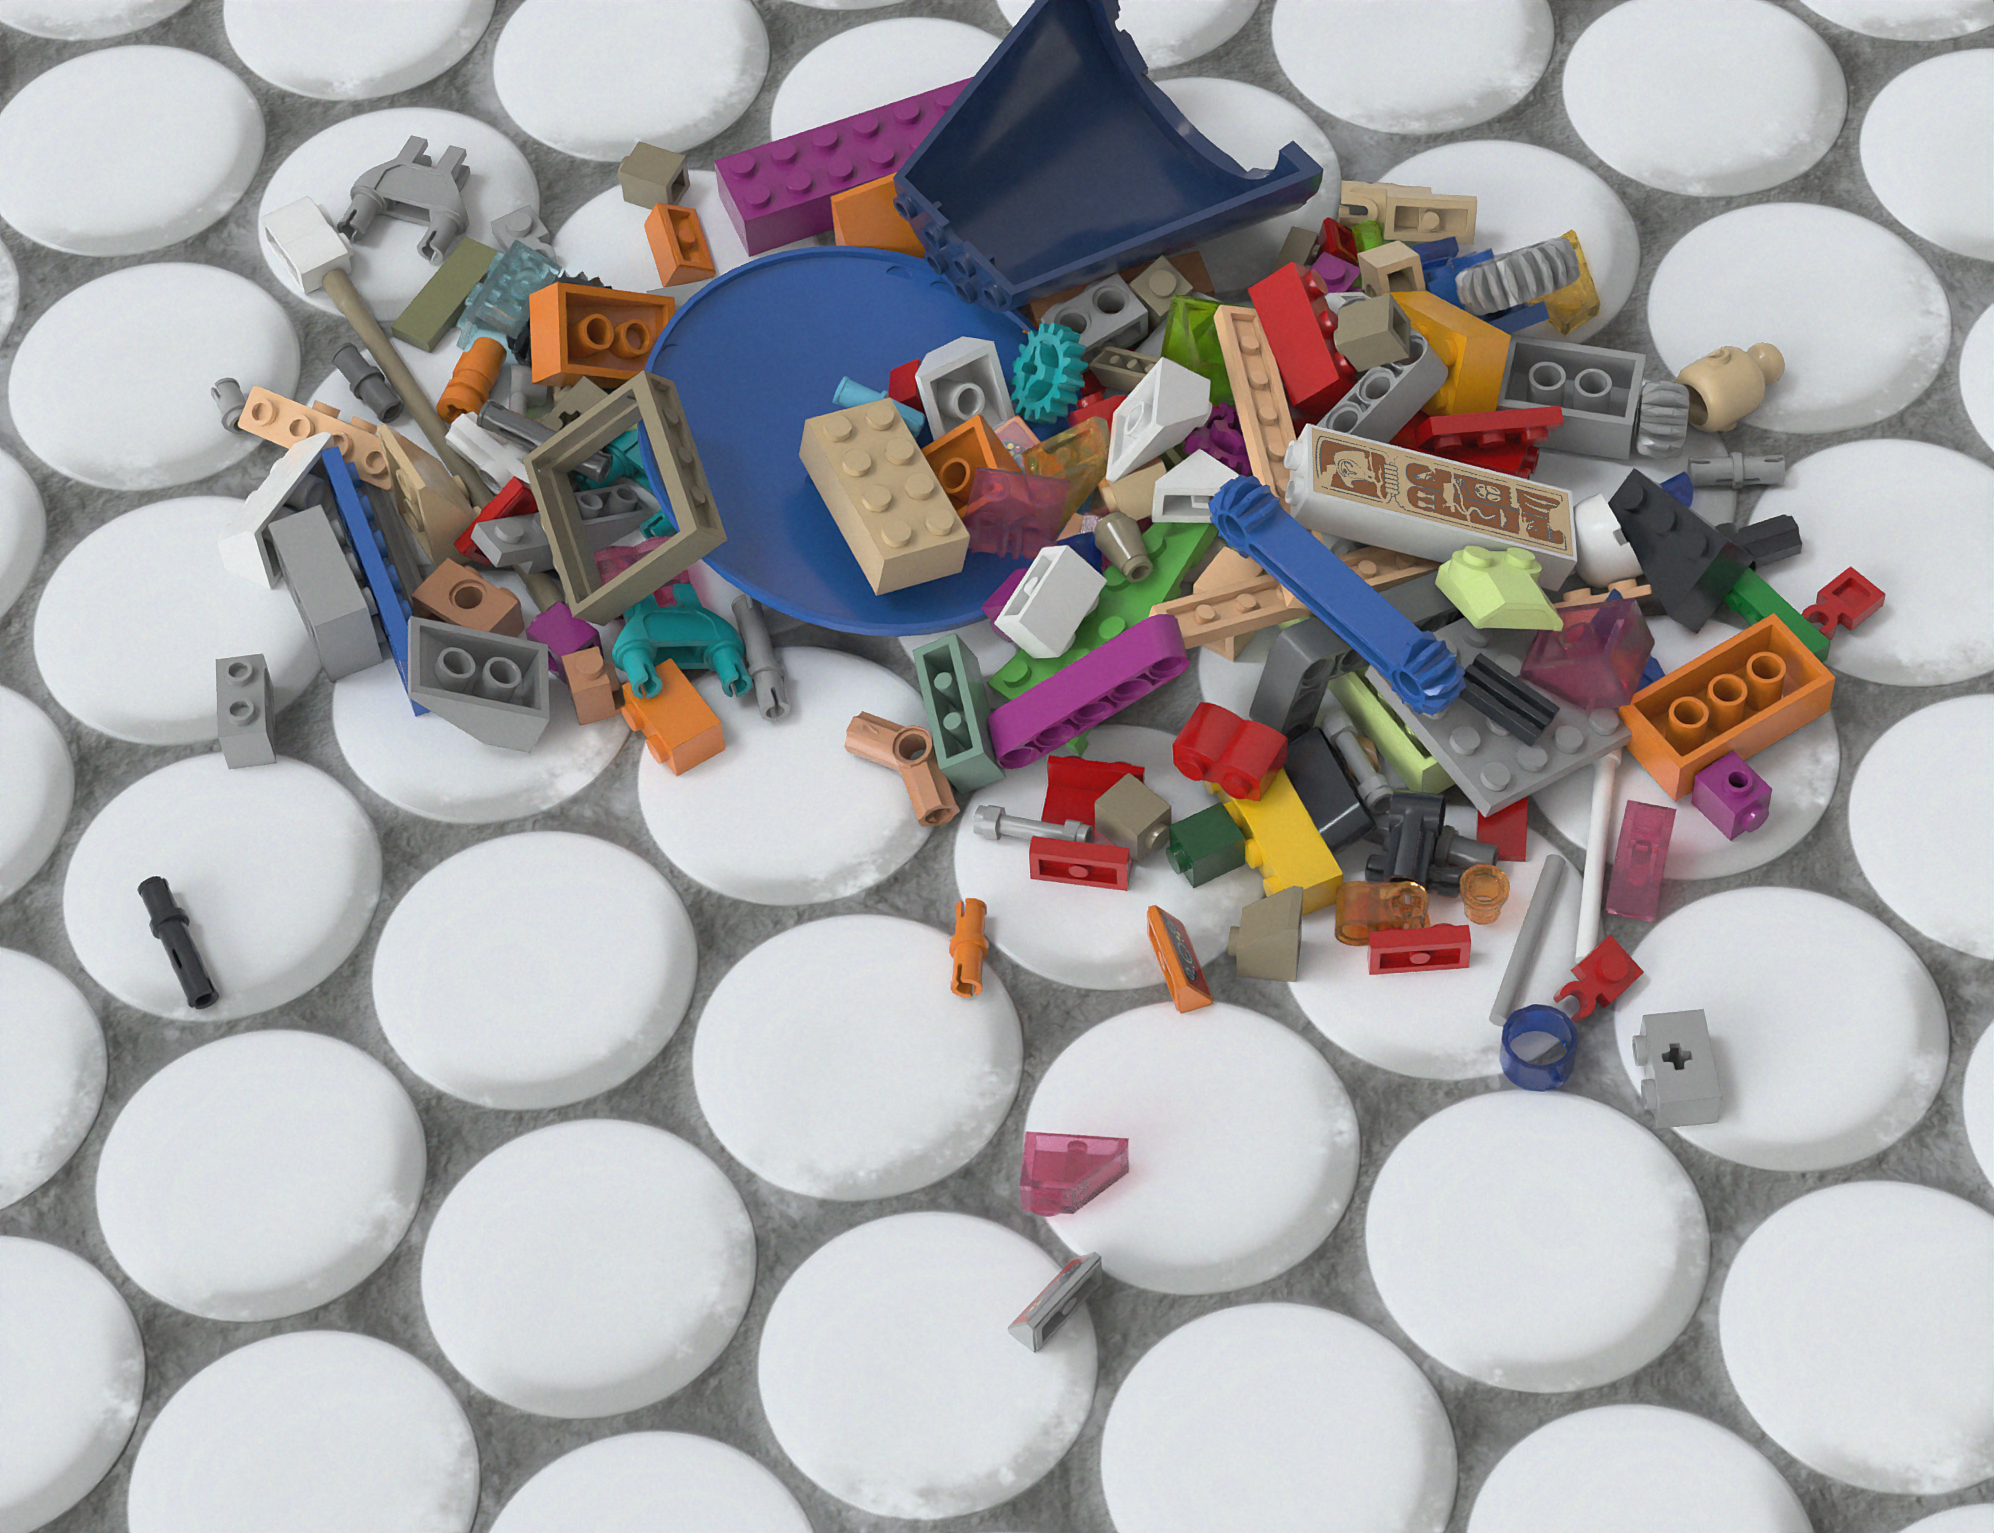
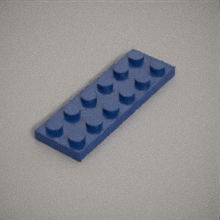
M336 446L321 451L334 503L365 586L369 588L378 610L376 615L408 696V620L413 615L407 599L404 600L402 597V588L393 564L390 565L388 558H385L389 556L380 529L377 530L373 523L375 518L367 495L363 496L361 490L355 491L362 488L356 466L353 461L345 463L339 447ZM408 697L415 717L432 712Z

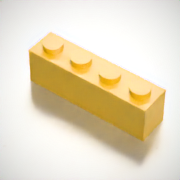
M1282 768L1261 801L1233 798L1218 783L1203 781L1210 795L1217 794L1244 835L1245 859L1252 869L1259 868L1264 877L1263 887L1267 897L1292 886L1303 887L1302 916L1342 901L1343 873Z

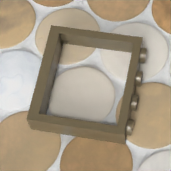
M642 370L522 458L530 482L528 486L534 494L541 516L540 524L547 535L553 554V565L559 573L564 588L565 602L569 604L572 617L601 626L607 625L727 541L675 383L672 380ZM643 419L680 532L603 586L567 473Z

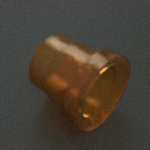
M1488 864L1475 865L1466 870L1460 879L1459 893L1464 903V913L1471 922L1479 925L1495 922L1501 914L1502 906L1509 897V879L1501 869ZM1476 897H1488L1491 900L1484 901L1479 900Z

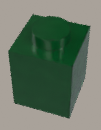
M1222 802L1169 826L1170 846L1166 848L1168 861L1176 874L1184 873L1193 889L1245 865V837Z

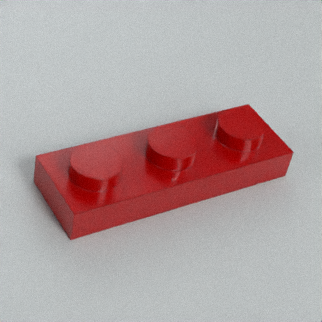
M1561 406L1433 416L1414 429V436L1417 448L1434 447V452L1436 453L1455 451L1462 448V444L1477 443L1479 449H1490L1504 445L1506 440L1521 439L1522 445H1534L1549 440V434L1563 425L1564 421Z

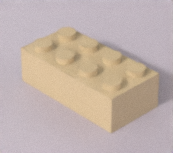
M890 397L805 420L799 457L876 596L962 572L970 535Z

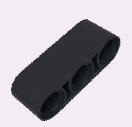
M1315 726L1288 744V758L1283 767L1318 832L1335 855H1338L1378 829L1373 816L1338 753L1319 726Z

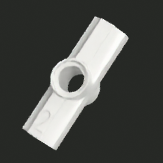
M473 411L468 414L462 413L451 424V428L445 436L446 444L477 469L482 481L494 494L497 495L514 476L530 484L522 460L523 457L530 453L527 448L509 440L507 441L504 437L494 432L478 427L476 424L478 415Z

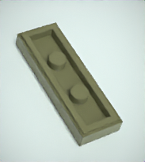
M465 237L391 326L393 337L430 353L505 263L503 253Z

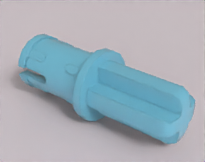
M845 376L835 392L832 403L851 408L889 398V392L883 390L882 393H878ZM892 399L913 438H916L924 426L926 416L924 413Z

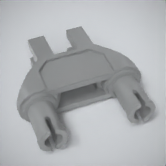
M411 135L397 158L371 168L355 181L350 190L352 202L343 218L337 224L339 233L343 232L351 240L356 230L357 232L353 237L354 241H361L374 216H381V214L421 224L429 228L417 245L418 253L430 261L436 251L437 253L433 261L436 263L441 262L454 236L465 233L470 224L460 195L471 173L469 166L462 164L467 156L466 149L449 145L437 166L431 168V156L424 155L428 147L427 139Z

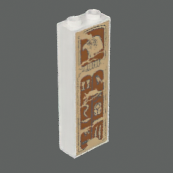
M1308 423L1298 440H1292L1287 447L1284 466L1290 469V480L1286 488L1285 502L1290 504L1291 516L1305 529L1441 563L1449 561L1455 551L1464 550L1466 546H1479L1489 551H1507L1511 547L1522 548L1534 554V560L1542 567L1537 584L1542 588L1554 591L1560 589L1577 563L1572 491Z

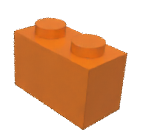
M670 658L655 667L663 683L661 691L656 696L646 699L643 687L640 685L643 697L639 699L634 696L630 681L622 685L626 705L621 707V711L629 727L634 732L641 730L646 736L647 747L658 764L666 762L677 777L725 750L721 721Z

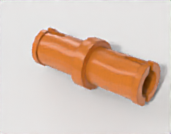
M965 898V911L962 900L956 903L955 935L950 939L949 953L953 957V974L950 989L955 995L967 998L972 997L973 993L979 995L982 992L983 960L988 956L989 946L988 940L984 937L987 905L976 898Z

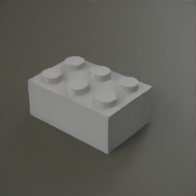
M1509 334L1511 339L1496 411L1561 406L1564 424L1549 434V440L1534 444L1533 446L1628 460L1643 385L1646 354Z
M320 504L267 524L284 581L329 681L333 682L382 663L383 660L378 644L386 640L379 620L375 615L378 614V610L369 588H363L361 582L358 581L362 579L360 569L353 553L347 554L346 549L343 547L346 546V541L337 519L328 521Z

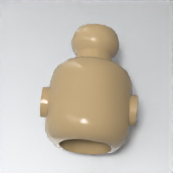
M1761 342L1751 346L1747 352L1741 348L1724 346L1684 367L1674 384L1684 385L1689 391L1687 422L1699 431L1708 433L1726 432L1734 429L1737 421L1759 408L1765 397V385H1771L1779 381L1785 370V362L1777 347Z

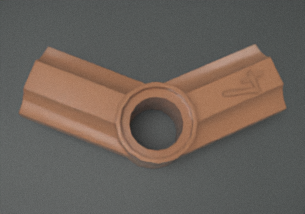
M864 711L852 718L846 730L845 749L851 754L901 772L916 817L922 827H938L952 821V818L960 812L950 781L939 769L933 739L929 732L921 726L911 725L905 727ZM925 750L920 758L910 760V757L915 752Z

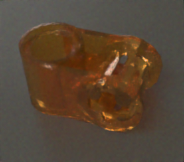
M1348 881L1343 883L1336 890L1334 935L1343 944L1367 946L1369 932L1381 931L1388 927L1405 929L1404 924L1408 923L1410 929L1430 928V919L1427 914L1429 908L1428 893L1417 883L1407 881L1400 883ZM1407 894L1410 896V904H1405V895Z

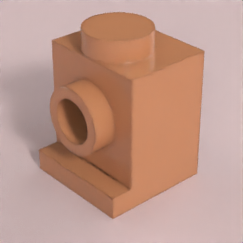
M598 646L561 656L568 690L580 726L622 714L621 707L624 704L619 692L620 686L613 662L604 664Z

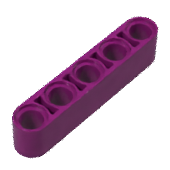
M1169 614L1150 616L992 712L987 718V724L998 766L1004 769H1018L1034 763L1187 670L1190 663L1178 619L1174 615Z

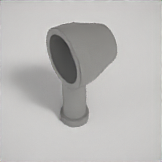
M512 364L508 409L528 417L527 412L529 408L545 405L548 385L532 384V368Z

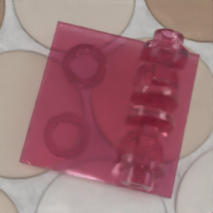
M977 466L963 521L970 535L968 544L970 552L976 554L977 551L996 554V550H998V557H1004L1006 552H1011L1012 559H1018L1020 554H1023V558L1036 559L1042 548L1058 546V541H1055L1070 487V480Z

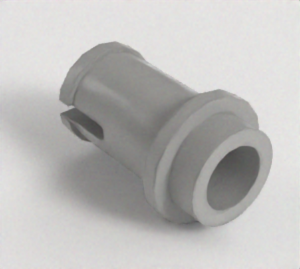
M222 378L215 383L217 388H211V395L222 413L221 423L226 430L233 434H245L248 431L238 427L239 419L246 404V400L240 390V385L234 378Z

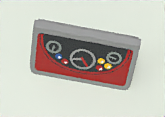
M1093 1252L1071 1260L1007 1328L1009 1334L1032 1352L1039 1351L1103 1283L1101 1256Z

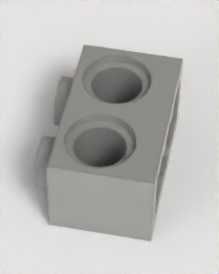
M1118 273L1104 281L1097 280L1092 282L1085 288L1083 293L1066 303L1059 302L1053 305L1041 317V323L1049 325L1056 323L1072 328L1073 332L1080 333L1081 337L1078 344L1086 346V351L1080 358L1081 361L1088 363L1087 368L1080 372V375L1090 370L1088 365L1106 345L1126 349L1148 336V311ZM1115 310L1118 311V313L1107 314L1104 313V311Z
M263 653L215 659L218 739L228 769L275 764L274 690Z

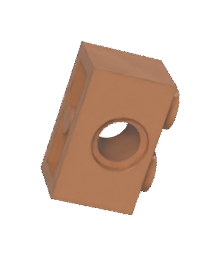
M449 558L411 594L416 617L514 638H517L525 629L521 603L513 592L504 587L500 589L485 581L482 575L470 566L462 567Z

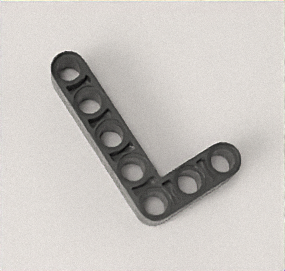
M1438 571L1379 592L1385 600L1422 632L1429 630L1433 633L1465 617L1435 584ZM1315 616L1293 624L1282 631L1271 646L1249 711V717L1252 721L1267 725L1283 734L1287 738L1288 745L1313 728L1329 680L1366 667L1370 663L1319 617Z

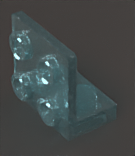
M516 239L506 254L499 250L486 271L488 276L484 283L477 282L464 303L467 307L456 325V328L461 330L456 346L465 350L484 321L512 338L517 339L530 320L529 295L554 284L562 267Z

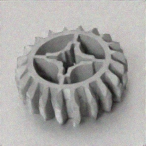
M1562 237L1552 238L1513 250L1464 269L1455 278L1458 288L1456 292L1460 304H1463L1466 312L1475 317L1537 299L1572 284L1581 275L1578 268L1579 261L1568 239Z

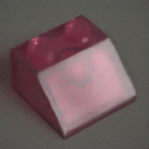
M1635 597L1555 608L1564 622L1562 630L1538 629L1520 670L1523 679L1584 710L1614 709L1630 705L1655 644V640Z

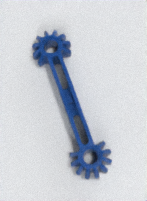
M1240 475L1235 479H1230L1220 487V490L1214 495L1208 506L1212 513L1210 520L1217 526L1219 530L1218 536L1223 537L1227 541L1228 548H1236L1239 555L1245 559L1248 557L1253 558L1391 682L1393 686L1391 691L1398 693L1402 704L1409 703L1414 712L1418 714L1424 712L1433 716L1438 711L1445 710L1459 697L1460 692L1466 687L1462 677L1465 671L1455 659L1457 654L1450 652L1447 648L1446 641H1438L1429 630L1425 632L1420 631L1281 507L1279 503L1280 498L1272 494L1269 485L1263 486L1259 479L1253 475L1250 477Z

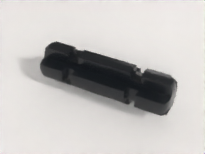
M1376 854L1369 856L1365 868V881L1371 884L1385 885L1383 874L1387 856ZM1431 864L1426 889H1417L1416 891L1431 894V890H1438L1439 896L1456 898L1461 891L1462 871L1444 866L1442 871L1436 870V865Z

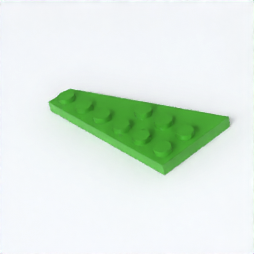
M1155 522L1142 535L1150 562L1153 565L1151 574L1142 581L1129 582L1126 576L1112 563L1101 573L1107 582L1099 593V603L1081 621L1074 633L1076 637L1072 646L1064 654L1053 658L1034 659L1025 650L1021 649L986 682L992 693L1005 703L1010 702L1140 621L1148 618L1153 605L1178 599L1182 592L1179 584L1187 571L1197 567L1219 532L1217 526L1213 523ZM1092 728L1065 743L1064 746L1081 757L1089 745L1086 737Z

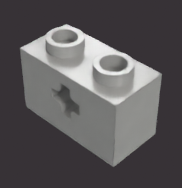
M1704 1009L1643 1015L1640 1035L1632 1037V1049L1635 1065H1644L1646 1079L1641 1080L1642 1102L1645 1110H1653L1656 1129L1717 1123L1722 1093Z

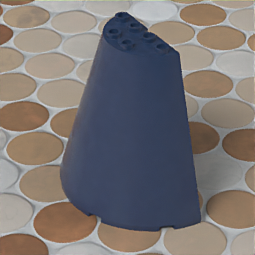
M1035 0L893 177L897 197L893 199V204L900 216L909 222L917 238L927 251L924 253V258L928 266L937 275L940 276L943 273L953 283L957 295L963 302L968 305L975 302L988 311L1003 313L1156 260L1162 255L1167 256L1296 211L1318 192L1324 169L1295 141H1291L1279 150L1278 161L1274 170L1253 167L1248 172L1230 155L1214 145L1183 115L1173 101L1146 76L1148 74V66L1132 36L1125 29L1120 32L1116 27L1115 21L1119 19L1118 12L1121 11L1118 0Z

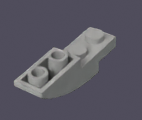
M628 484L573 493L592 553L630 534L639 528L643 522L650 519L653 514ZM539 512L476 523L471 539L496 568L518 564L527 575L555 568L547 535L540 524L541 516Z

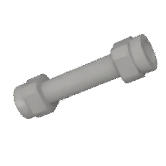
M1343 710L1329 713L1321 722V728L1334 749H1340L1360 783L1358 792L1371 813L1381 814L1390 810L1393 795L1391 786L1383 775H1377L1356 740L1359 733L1347 713Z
M979 805L973 820L974 833L983 835L984 838L1000 840L1002 834L1027 839H1032V836L1084 843L1093 842V827L1085 825L1081 821L1067 819L1065 825H1058L1006 815L1005 808L1000 806Z

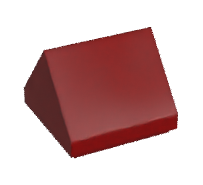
M1330 217L1324 219L1318 236V245L1322 246L1321 254L1326 252L1360 268L1357 256L1360 253L1357 236Z
M918 358L890 371L888 397L922 412L926 416L915 375L922 363Z

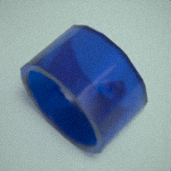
M1532 1004L1514 1011L1503 1025L1499 1057L1503 1073L1513 1084L1525 1090L1545 1092L1562 1086L1574 1071L1578 1033L1573 1021L1564 1012L1547 1005ZM1532 1031L1547 1032L1557 1037L1564 1044L1567 1053L1555 1063L1546 1065L1530 1064L1520 1059L1512 1051L1510 1043L1523 1033Z

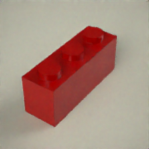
M1292 261L1248 288V291L1276 359L1293 407L1316 418L1335 407L1358 383L1356 377L1358 371L1346 356L1339 354L1335 346L1334 331L1338 329V316L1329 308L1324 296L1328 293L1325 281L1316 270H1309Z

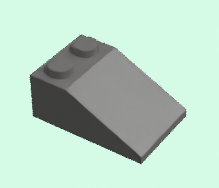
M410 616L408 620V697L484 744L531 753L550 720L548 644Z

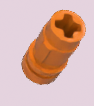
M479 337L474 341L467 353H462L453 370L452 379L449 380L436 406L437 413L447 424L451 425L462 413L468 414L473 411L478 415L483 404L487 403V400L490 399L489 394L507 358V351L501 343L492 338Z

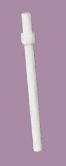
M1622 747L1592 762L1595 766L1576 945V963H1579L1597 946L1615 768L1621 764Z

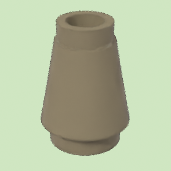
M1114 512L1102 518L1094 529L1095 546L1126 576L1129 582L1135 583L1147 578L1153 570V565L1150 562L1136 520L1128 517L1123 512Z

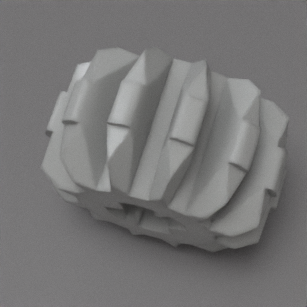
M1659 380L1658 382H1646L1641 388L1635 447L1640 454L1648 455L1652 458L1666 459V457L1678 458L1683 452L1689 408V391L1686 386L1674 384L1673 381Z

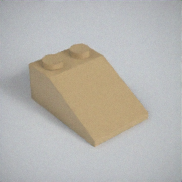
M384 423L378 426L377 431L398 513L435 570L447 558L459 565L471 561L472 559L462 555L453 543L479 516L482 510L479 506L472 508L468 503L469 495L461 478L458 475L451 477L441 461Z

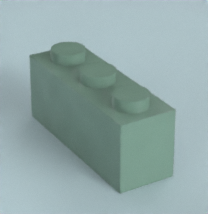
M956 633L912 650L940 771L962 795L1005 778L1004 768L998 766L987 724V718L991 712L978 658Z

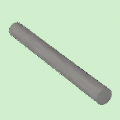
M1550 854L1546 857L1489 1016L1490 1022L1494 1025L1505 1027L1511 1018L1566 863L1564 858L1559 855Z

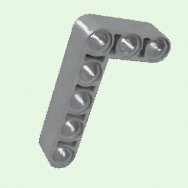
M1356 296L1346 301L1341 307L1368 300L1369 298ZM1411 328L1409 357L1371 368L1316 426L1387 444L1442 387L1448 376V367L1425 337Z

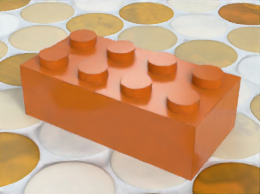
M1773 613L1619 702L1618 716L1633 733L1629 744L1625 745V747L1676 802L1693 792L1696 774L1732 750L1745 761L1829 712L1836 677Z

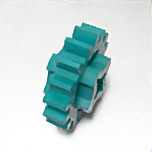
M1041 323L1039 332L1031 330L1028 333L1029 344H1020L1019 351L1022 355L1017 357L1012 363L1014 367L1013 372L1016 373V376L1009 380V385L1016 386V390L1010 399L1011 402L1018 403L1015 412L1025 416L1024 420L1043 425L1045 423L1054 425L1058 416L1065 418L1068 415V403H1077L1078 399L1075 391H1079L1080 387H1084L1085 384L1082 380L1083 375H1080V372L1087 368L1088 363L1081 361L1080 357L1086 351V346L1078 344L1081 335L1073 332L1072 328L1056 323H1051V325Z

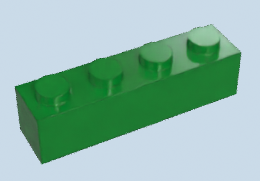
M1748 567L1725 596L1724 600L1728 607L1734 611L1736 610L1750 627L1775 613L1821 663L1826 661L1831 642Z

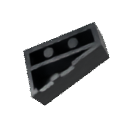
M1633 468L1610 499L1608 505L1669 617L1698 634L1755 557L1662 485Z

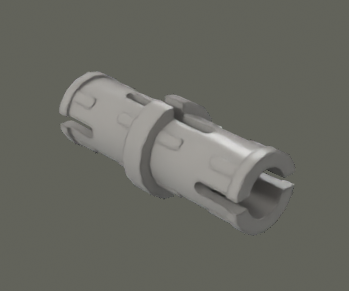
M1731 452L1730 456L1689 457L1687 469L1689 487L1731 485V489H1742L1743 485L1753 484L1783 485L1785 481L1784 455L1742 456L1741 452Z

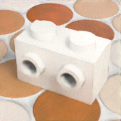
M1068 545L1044 547L994 624L1034 659L1059 657L1074 643L1076 637L1074 633L1083 618L1088 616L1098 605L1100 600L1099 593L1107 580Z

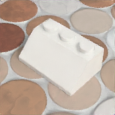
M323 431L294 443L285 456L279 458L274 463L270 475L259 489L253 491L248 496L244 508L233 522L227 524L222 529L216 543L226 571L270 590L282 577V571L267 524L320 504L326 517H328L336 507L321 456V451L335 447L332 434Z

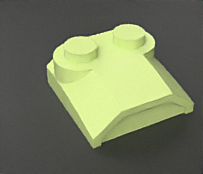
M1466 546L1464 550L1455 551L1452 558L1439 567L1435 584L1476 629L1562 630L1564 622L1544 591L1537 584L1542 567L1534 560L1535 556L1531 552L1517 547L1508 548L1507 551H1489L1479 546Z

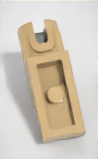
M1341 180L1340 194L1341 204L1343 205H1339L1338 223L1344 227L1360 231L1383 232L1384 240L1474 245L1477 196L1432 194L1431 187Z

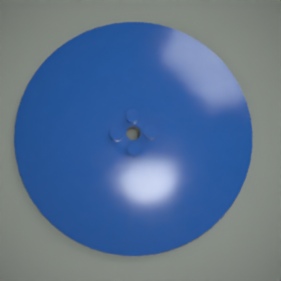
M817 246L783 251L738 266L708 283L690 297L670 319L659 335L645 368V371L672 380L675 383L727 537L726 542L701 559L726 581L763 604L802 621L837 631L893 637L929 635L956 630L988 619L980 607L1016 569L1030 568L1042 548L1053 547L1074 512L1085 517L1089 513L1096 484L1097 463L1089 466L1084 465L1067 417L1058 416L1054 425L1035 423L1024 420L1025 416L1017 414L1015 411L1018 403L1011 402L1015 416L1019 415L1070 477L1071 485L1063 501L1030 518L1024 514L997 531L971 534L962 572L876 596L799 457L806 419L848 409L839 404L832 403L835 392L843 377L847 376L850 380L878 393H882L883 390L888 392L889 374L892 369L918 358L922 362L927 353L962 336L994 341L1009 397H1011L1016 390V386L1009 385V380L1016 376V373L1013 372L1014 367L1012 363L1017 357L1022 355L1019 351L1020 344H1029L1028 334L1022 333V331L1030 332L1033 330L1039 332V330L1016 309L1003 313H994L982 308L975 302L970 305L966 304L957 295L953 283L943 273L939 276L934 273L925 259L871 247ZM1080 389L1079 391L1076 390L1077 399L1083 398ZM1067 404L1068 413L1078 410L1076 404ZM925 418L920 434L914 438L920 450L934 442L927 418ZM641 419L637 422V430L643 466L651 489L664 514L679 533L680 529L644 421Z

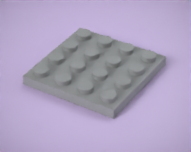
M1464 617L1433 632L1438 641H1446V646L1450 652L1457 654L1455 659L1464 668V671L1469 664L1473 663L1475 657L1481 653L1560 707L1556 718L1531 747L1459 697L1445 710L1438 711L1433 716L1424 712L1418 714L1414 712L1409 703L1402 704L1398 693L1391 691L1393 687L1391 682L1375 667L1369 664L1365 673L1368 680L1485 818L1629 744L1633 734L1620 719L1618 712L1547 630L1476 629Z

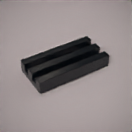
M1481 653L1475 657L1472 664L1468 665L1465 669V674L1462 676L1466 687L1460 692L1459 698L1530 747L1552 723L1560 710V707Z

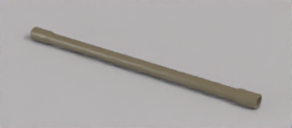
M342 269L329 271L322 279V286L338 310L346 316L451 475H458L461 478L473 508L479 506L482 510L494 499V496L482 481L476 469L446 444L445 436L449 429L364 305L362 296L346 272ZM518 564L512 565L526 585L527 593L541 613L547 612L558 601L570 609L569 604L565 602V597L548 574L542 571L527 575Z

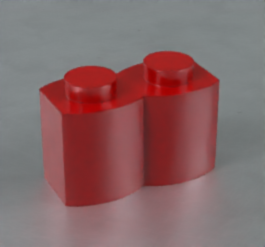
M1208 702L1199 703L1172 745L1173 764L1185 777L1194 781L1203 780L1218 783L1229 796L1236 799H1249L1253 801H1261L1288 758L1287 738L1283 734L1262 723L1243 720L1230 710Z

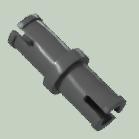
M348 342L337 347L331 355V363L349 381V388L357 399H363L377 415L380 422L390 423L398 418L404 409V404L401 400L397 399L384 383L385 377L377 367L370 366L354 344Z

